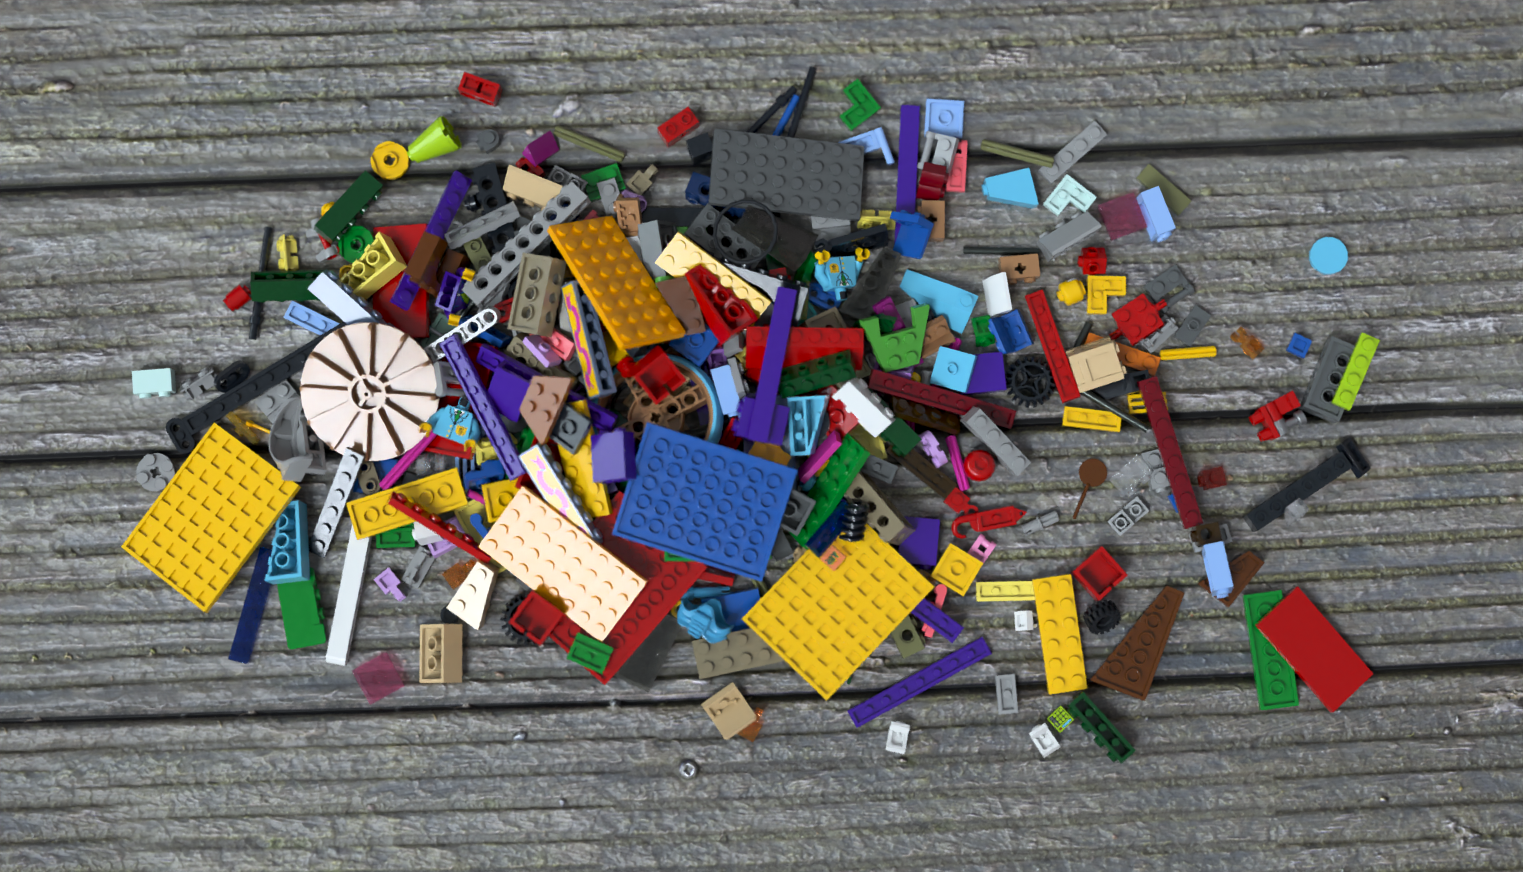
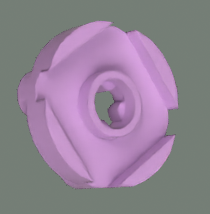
M927 430L918 435L922 439L921 443L924 445L922 446L927 456L931 455L933 457L931 460L936 468L948 462L943 450L941 451L938 441L930 431Z

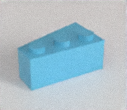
M830 395L787 398L788 407H790L788 420L791 456L815 454Z

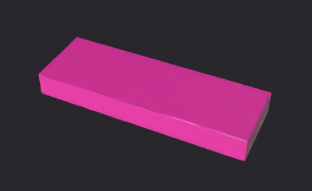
M834 430L815 450V454H812L798 469L801 482L806 483L842 445L840 434Z

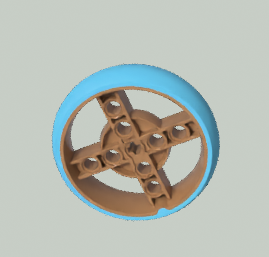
M666 353L681 374L691 379L696 386L675 397L669 394L657 405L652 401L649 406L642 405L645 399L651 398L643 388L639 390L634 389V385L637 383L633 376L628 378L622 377L621 372L617 370V366L612 369L616 388L626 380L636 399L629 409L627 423L618 427L634 432V443L637 441L641 443L647 422L682 432L685 415L706 404L709 412V424L704 440L716 444L719 443L723 430L724 415L716 387L709 376L691 361ZM646 355L633 358L634 362L637 363ZM611 395L592 399V402L606 409ZM688 397L695 398L693 404L688 405L685 403ZM677 406L678 411L676 413L670 414L668 412L670 407ZM656 415L659 418L658 423H655L653 418ZM642 424L644 429L641 432H635L634 428L636 425ZM593 426L594 434L598 435V431L602 430Z

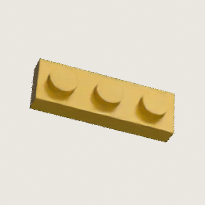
M1064 406L1062 426L1119 433L1121 418L1110 411Z

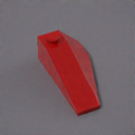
M701 264L685 273L703 315L721 345L740 334L747 326H751L758 320L747 302L743 299H738L732 294L733 291L729 287L726 289L718 282V278Z

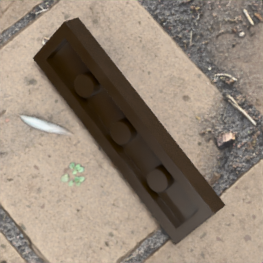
M892 396L889 399V409L893 412L894 417L954 435L960 432L959 415L896 396Z
M892 445L887 448L886 453L944 500L956 487L957 484L914 449L903 457L893 452L891 449Z

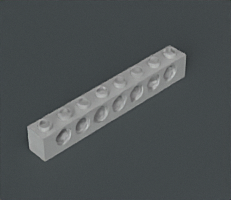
M573 182L563 186L560 194L550 199L546 207L542 211L537 212L533 216V220L528 225H524L515 238L509 239L505 247L500 252H496L492 256L491 261L478 270V274L472 279V282L466 281L462 291L482 310L518 275L522 253L538 255L552 241L547 232L549 226L572 222L591 203L589 198ZM571 201L568 207H562L564 202ZM551 215H557L555 220L549 221ZM538 228H543L542 233L535 234ZM529 241V245L526 248H521L523 242ZM510 255H516L513 261H508ZM502 268L500 274L494 275L496 269ZM483 282H488V285L485 288H480V285Z

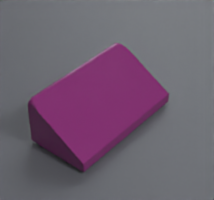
M549 130L528 144L522 154L536 167L557 153L559 147L552 132Z

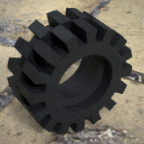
M1111 600L1097 601L1098 604L1095 605L1093 603L1092 607H1088L1087 611L1084 612L1083 619L1092 634L1098 635L1099 632L1104 634V631L1108 633L1110 632L1109 629L1116 628L1115 625H1119L1121 614L1115 603Z

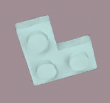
M1066 174L1043 205L1057 216L1069 202L1085 213L1097 197Z

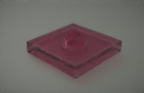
M1134 192L1097 206L1111 241L1147 228Z
M387 652L352 670L370 705L405 686Z

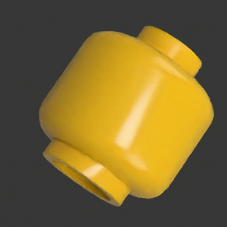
M1076 278L1060 283L1058 285L1059 291L1056 292L1058 300L1064 302L1067 306L1082 301L1084 294H1086L1082 281H1078Z

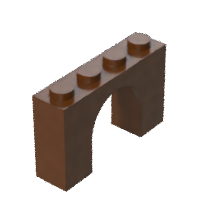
M424 231L404 273L410 277L409 281L417 284L418 287L426 290L427 293L437 299L445 272L448 271L457 275L456 270L459 267L468 268L471 260L463 254L448 249L437 270L448 243L442 238Z

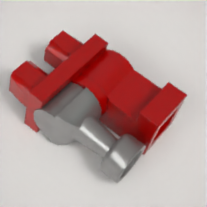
M1293 390L1256 409V412L1248 417L1253 426L1260 422L1262 423L1264 430L1257 432L1261 442L1272 441L1286 434L1296 424L1302 426L1307 423L1306 416L1301 410L1294 412L1293 417L1287 420L1283 417V414L1301 406Z

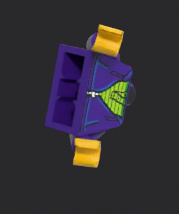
M459 267L456 270L457 275L448 271L445 272L435 306L444 309L448 325L458 327L461 315H456V313L466 309L470 302V298L462 289L466 281L472 282L476 271Z

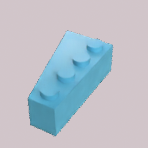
M299 500L291 501L279 516L275 525L276 533L275 538L272 540L271 557L268 560L269 569L268 574L265 576V581L271 584L310 580L307 504Z

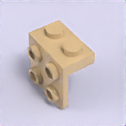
M733 682L701 704L726 740L757 719V716Z

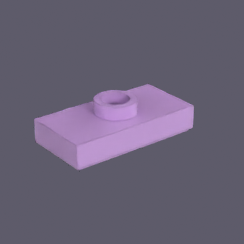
M539 335L526 336L522 341L546 368L557 366L561 363V358Z

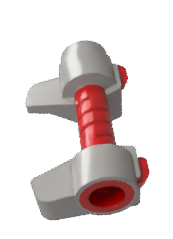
M316 218L311 221L312 228L306 231V237H320L324 249L316 256V259L323 263L338 257L339 248L331 245L314 230V225L321 219Z

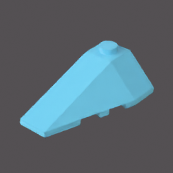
M906 270L899 286L912 299L914 298L915 302L929 304L935 318L943 315L949 329L960 334L963 333L978 299L977 295L910 270Z

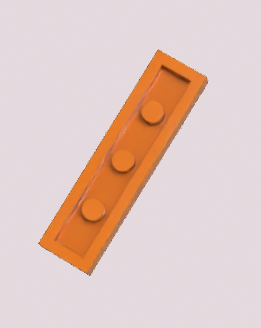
M1089 332L1084 344L1104 337ZM1116 342L1120 352H1116L1118 360L1122 361L1123 366L1137 371L1148 369L1149 375L1155 376L1161 357Z

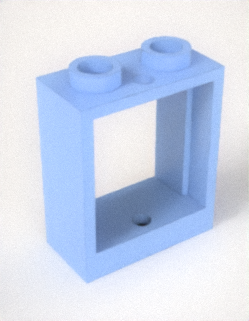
M1157 186L1141 192L1135 199V203L1151 242L1157 240L1159 243L1167 240L1176 227L1160 188Z
M730 365L712 369L711 374L723 415L728 414L729 417L738 415L739 412H736V406L740 399L736 392Z
M1223 541L1203 545L1202 556L1212 597L1217 596L1218 599L1228 597V593L1232 592L1233 582Z

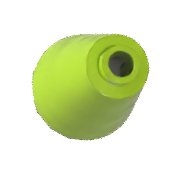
M440 116L408 146L409 151H407V155L411 161L420 163L458 151L462 148V144L458 135L455 136L451 123L444 116Z

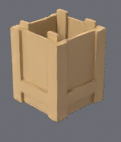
M1109 336L1065 350L1080 393L1125 379L1123 375L1127 373L1125 366H1123L1122 361L1118 360L1116 353L1120 352L1118 344H1116L1115 339L1111 340Z

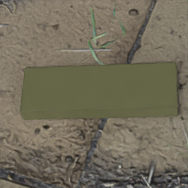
M1150 164L1136 178L1148 190L1159 186L1167 207L1178 216L1191 203V200Z

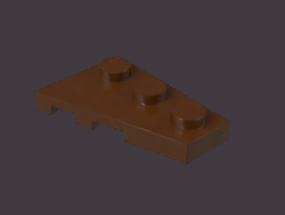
M686 276L655 283L687 336L707 331L703 312Z
M1248 551L1229 563L1233 582L1232 592L1228 593L1229 596L1218 599L1217 596L1213 597L1229 608L1265 562ZM1208 578L1197 584L1211 595Z

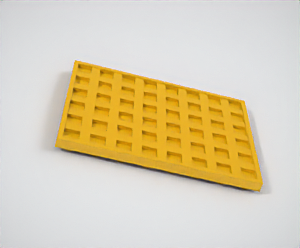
M213 423L121 548L202 611L208 613L300 490L301 486L294 481L282 480L281 471L218 424Z
M843 513L742 618L760 638L826 701L934 588L887 542L885 543L867 523L864 525L866 530L863 533V540L849 542L840 539L839 535L845 534L840 530L841 527H847V525L842 524V520H848V518L843 516ZM831 547H834L845 557L834 571L821 560Z

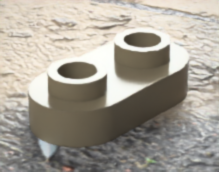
M363 461L362 465L366 464L368 469L366 471L360 469L357 476L361 489L368 496L379 493L381 491L380 479L375 464L372 461ZM370 482L374 484L372 489L367 487Z

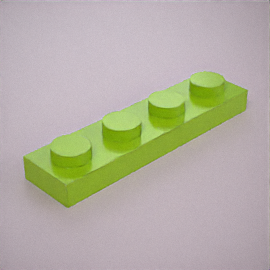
M1363 332L1360 333L1331 401L1332 404L1348 411L1351 410L1379 344V339Z

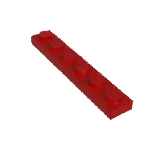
M1043 289L1025 295V300L1050 369H1052L1051 373L1054 376V382L1062 403L1080 398L1079 390Z
M392 491L387 504L485 564H488L491 556L478 547L480 544L474 541L471 535L461 533L453 524H447L435 513L430 514L425 511L422 505L412 503L404 494Z

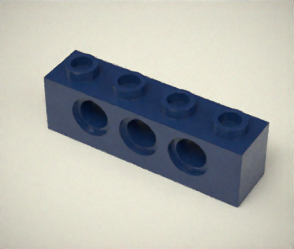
M693 172L685 190V199L692 204L705 206L708 203L709 195L702 193L705 191L709 192L710 177ZM711 205L713 208L719 211H722L725 208L724 206ZM731 207L724 214L740 217L746 222L757 223L761 211Z

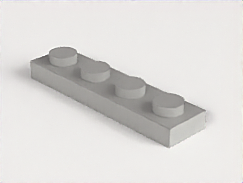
M1094 121L1054 156L1052 168L1042 166L1038 172L1051 185L1103 140L1107 133Z
M513 201L444 235L452 250L456 247H461L472 239L479 238L489 231H494L508 222H513L521 216Z

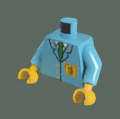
M857 248L855 250L857 258L855 256L830 257V253L825 250L822 253L816 252L815 258L818 261L815 262L814 277L825 292L835 291L837 301L847 300L846 290L856 285L864 263L863 259H867L870 256L868 249L865 248L863 252L862 248Z
M461 397L456 408L450 405L442 407L426 423H422L419 427V433L422 430L427 431L425 437H429L432 430V433L464 444V451L468 447H473L472 453L476 452V444L481 434L475 415L467 412L470 406L469 400Z

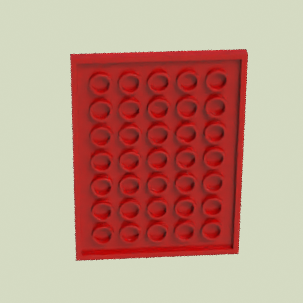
M621 491L610 501L613 513L598 516L592 523L602 533L603 542L601 545L648 582L602 641V643L614 648L603 674L584 667L604 685L608 683L708 568L701 562H664L663 550L612 535L624 497ZM564 615L549 635L567 653H569L578 632L597 640L567 615Z

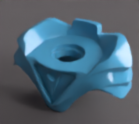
M684 598L679 605V610L677 611L678 624L689 628L688 633L699 639L702 636L709 643H718L727 639V635L734 627V625L726 623L721 602L716 598L699 605L692 604L687 598Z

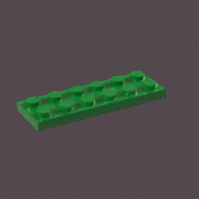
M848 433L841 441L842 445L830 458L829 463L807 495V497L815 500L816 503L798 536L789 532L805 549L811 547L871 454L854 436Z
M1282 590L1242 595L1259 710L1299 706L1294 670L1255 626L1260 619L1283 599Z

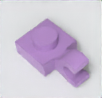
M388 567L374 579L386 595L391 592L400 602L406 598L405 594L397 587L402 582L391 568Z

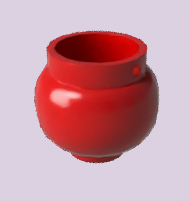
M981 449L968 453L963 463L964 472L967 477L978 482L989 479L996 467L993 456Z

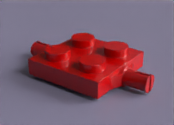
M1142 293L1111 314L1117 322L1118 329L1108 335L1112 340L1123 335L1132 346L1136 345L1165 326L1158 311L1168 306L1167 303L1162 299L1153 305Z

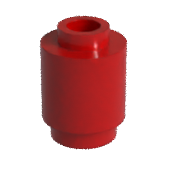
M239 284L225 295L226 298L223 302L232 312L236 309L239 310L252 299L250 297L251 291L246 285L242 287Z

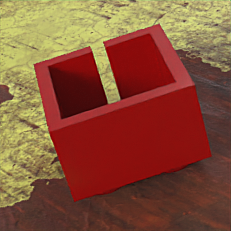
M659 346L628 369L656 405L670 394L663 386L665 383L674 391L687 381Z
M1102 546L1098 547L1070 572L1095 601H1100L1112 590V587L1118 585L1128 576Z
M532 590L509 623L522 633H525L526 630L530 631L526 636L541 646L564 617L565 613Z

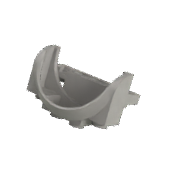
M292 397L282 402L274 417L269 434L270 454L277 464V468L281 469L282 480L301 482L305 473L325 475L327 471L323 441L313 431L310 424L308 425L306 422L308 420L302 407L301 397Z

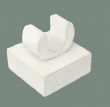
M1032 611L1014 612L1015 631L1033 630V628L1037 627V624H1033V617L1037 616L1036 613H1032Z

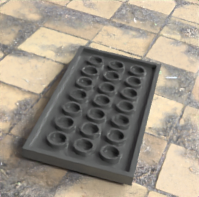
M714 129L708 205L727 207L730 203L742 199L756 200L766 205L771 212L859 221L864 146ZM742 203L733 206V208L765 211L755 204Z

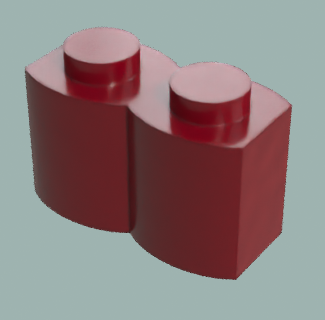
M924 162L916 198L939 201L940 197H944L946 187L943 184H947L949 173L946 172L947 166Z

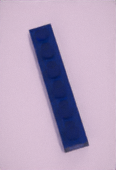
M263 547L259 549L229 654V660L249 664L271 583L265 581V576L268 574L269 569L268 560L272 553L270 549Z

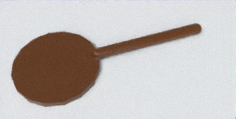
M1087 459L1079 467V478L1086 486L1074 512L1073 519H1076L1089 486H1099L1107 477V468L1099 459Z

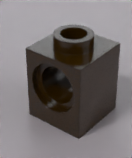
M1218 522L1195 526L1190 531L1191 540L1193 543L1195 542L1196 546L1222 541ZM1203 529H1206L1209 532V538L1207 540L1201 537V531Z

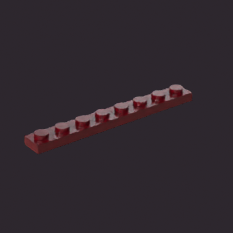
M875 369L871 370L867 388L960 415H965L972 407H977L995 425L1009 429L1012 428L1016 410Z
M1155 376L1139 381L1137 384L1183 529L1203 524L1158 378Z

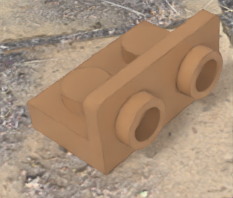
M619 194L613 204L614 211L617 212L618 217L616 223L625 236H638V224L643 223L639 197L624 198L623 194Z
M943 315L926 324L921 351L923 359L939 351L940 346L946 347L956 341Z

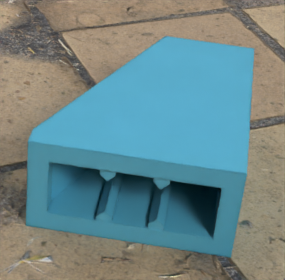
M1029 168L985 178L981 185L982 193L984 196L987 195L989 201L1032 209L1037 208L1039 204Z

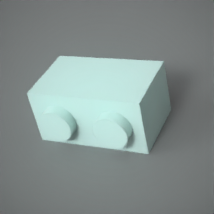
M164 368L132 371L133 394L139 396V399H149L151 395L170 397V394L176 393L175 370Z

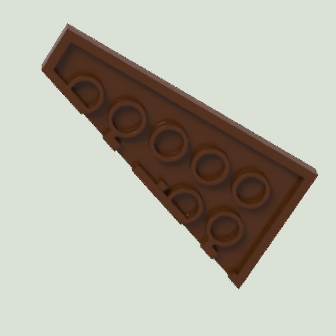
M1165 586L1091 677L1090 681L1145 701L1184 592Z

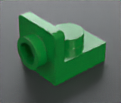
M990 315L971 318L976 347H987L995 343V335L988 328V320L991 319Z

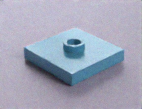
M940 346L930 383L967 393L977 356Z

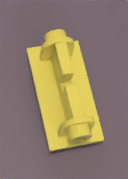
M862 209L860 211V220L857 222V228L868 229L886 224L887 230H895L896 222L890 219L892 211L879 210L878 216H875V210Z
M283 234L276 243L277 251L280 252L278 268L282 271L299 270L298 256H290V253H297L296 239H294L293 235L286 236L285 239V234Z

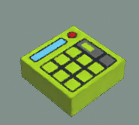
M1061 705L1046 718L1059 733L1074 720Z

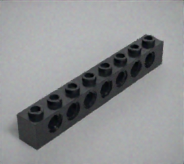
M495 162L473 168L474 174L471 175L473 185L478 186L479 192L476 193L479 204L482 203L484 210L481 211L482 216L506 205L507 201ZM486 182L493 183L492 188L489 190L483 189V185ZM491 200L498 201L497 206L494 208L488 207V203ZM508 222L494 231L487 232L489 240L493 239L494 246L491 247L493 255L505 247V244L498 243V239L501 236H507L508 240L515 238L512 222ZM517 279L510 282L509 299L513 297Z

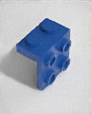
M905 210L900 212L892 211L890 219L901 224L893 247V254L921 259L934 223L925 219V215L915 212L913 215Z
M1019 309L1004 316L988 320V328L997 340V349L1003 354L1016 353L1034 344Z

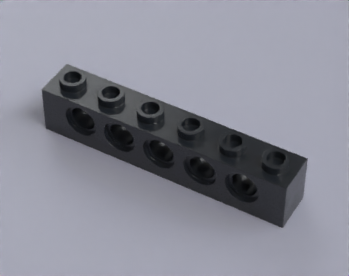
M1342 451L1338 452L1242 517L1252 532H1256L1351 469L1352 465Z

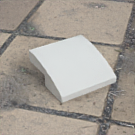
M1006 272L983 280L987 311L990 318L1010 312L1012 305Z

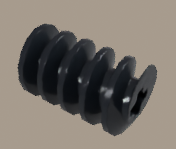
M847 499V502L851 504L844 506L849 512L843 513V516L848 518V520H842V524L847 525V527H841L840 530L845 534L839 535V538L849 542H858L864 539L863 533L866 530L864 525L867 523V510H869L870 506L863 500Z

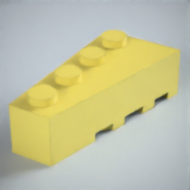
M381 232L376 234V239L371 245H367L364 249L365 253L361 258L354 261L352 269L340 279L343 284L346 283L353 289V293L356 296H361L365 300L407 267L391 237Z

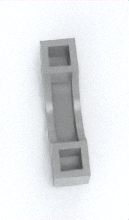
M972 407L960 419L975 436L994 452L998 461L1011 474L1019 476L1031 463L980 408Z

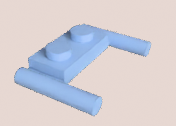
M882 127L837 142L864 146V154L882 148L887 165L895 163Z

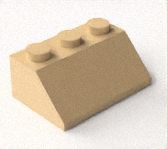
M509 165L503 185V192L511 200L516 201L520 199L524 201L523 204L532 208L537 206L542 211L550 199L560 194L563 186Z
M462 624L420 625L419 683H462Z

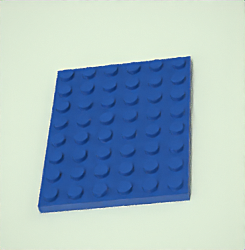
M647 422L635 459L637 479L628 481L612 535L762 582L798 469Z

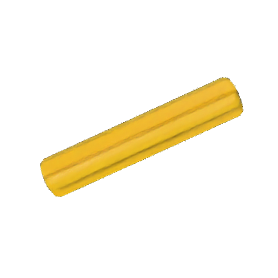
M1216 346L1164 349L1160 351L1159 355L1161 360L1214 357L1217 351Z

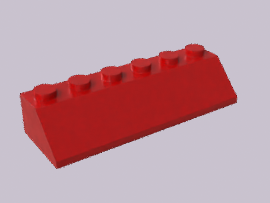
M746 327L745 369H762L770 327ZM790 327L782 368L850 349L856 371H861L864 328Z

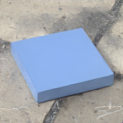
M926 99L924 137L926 131L962 139L964 101Z

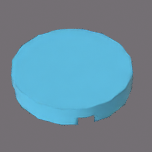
M1324 237L1317 240L1309 251L1311 266L1323 275L1338 273L1345 267L1348 260V252L1345 245L1334 237Z

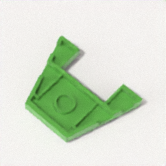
M923 303L911 307V327L881 335L878 317L873 316L859 320L883 372L886 373L919 364L930 308L929 304Z

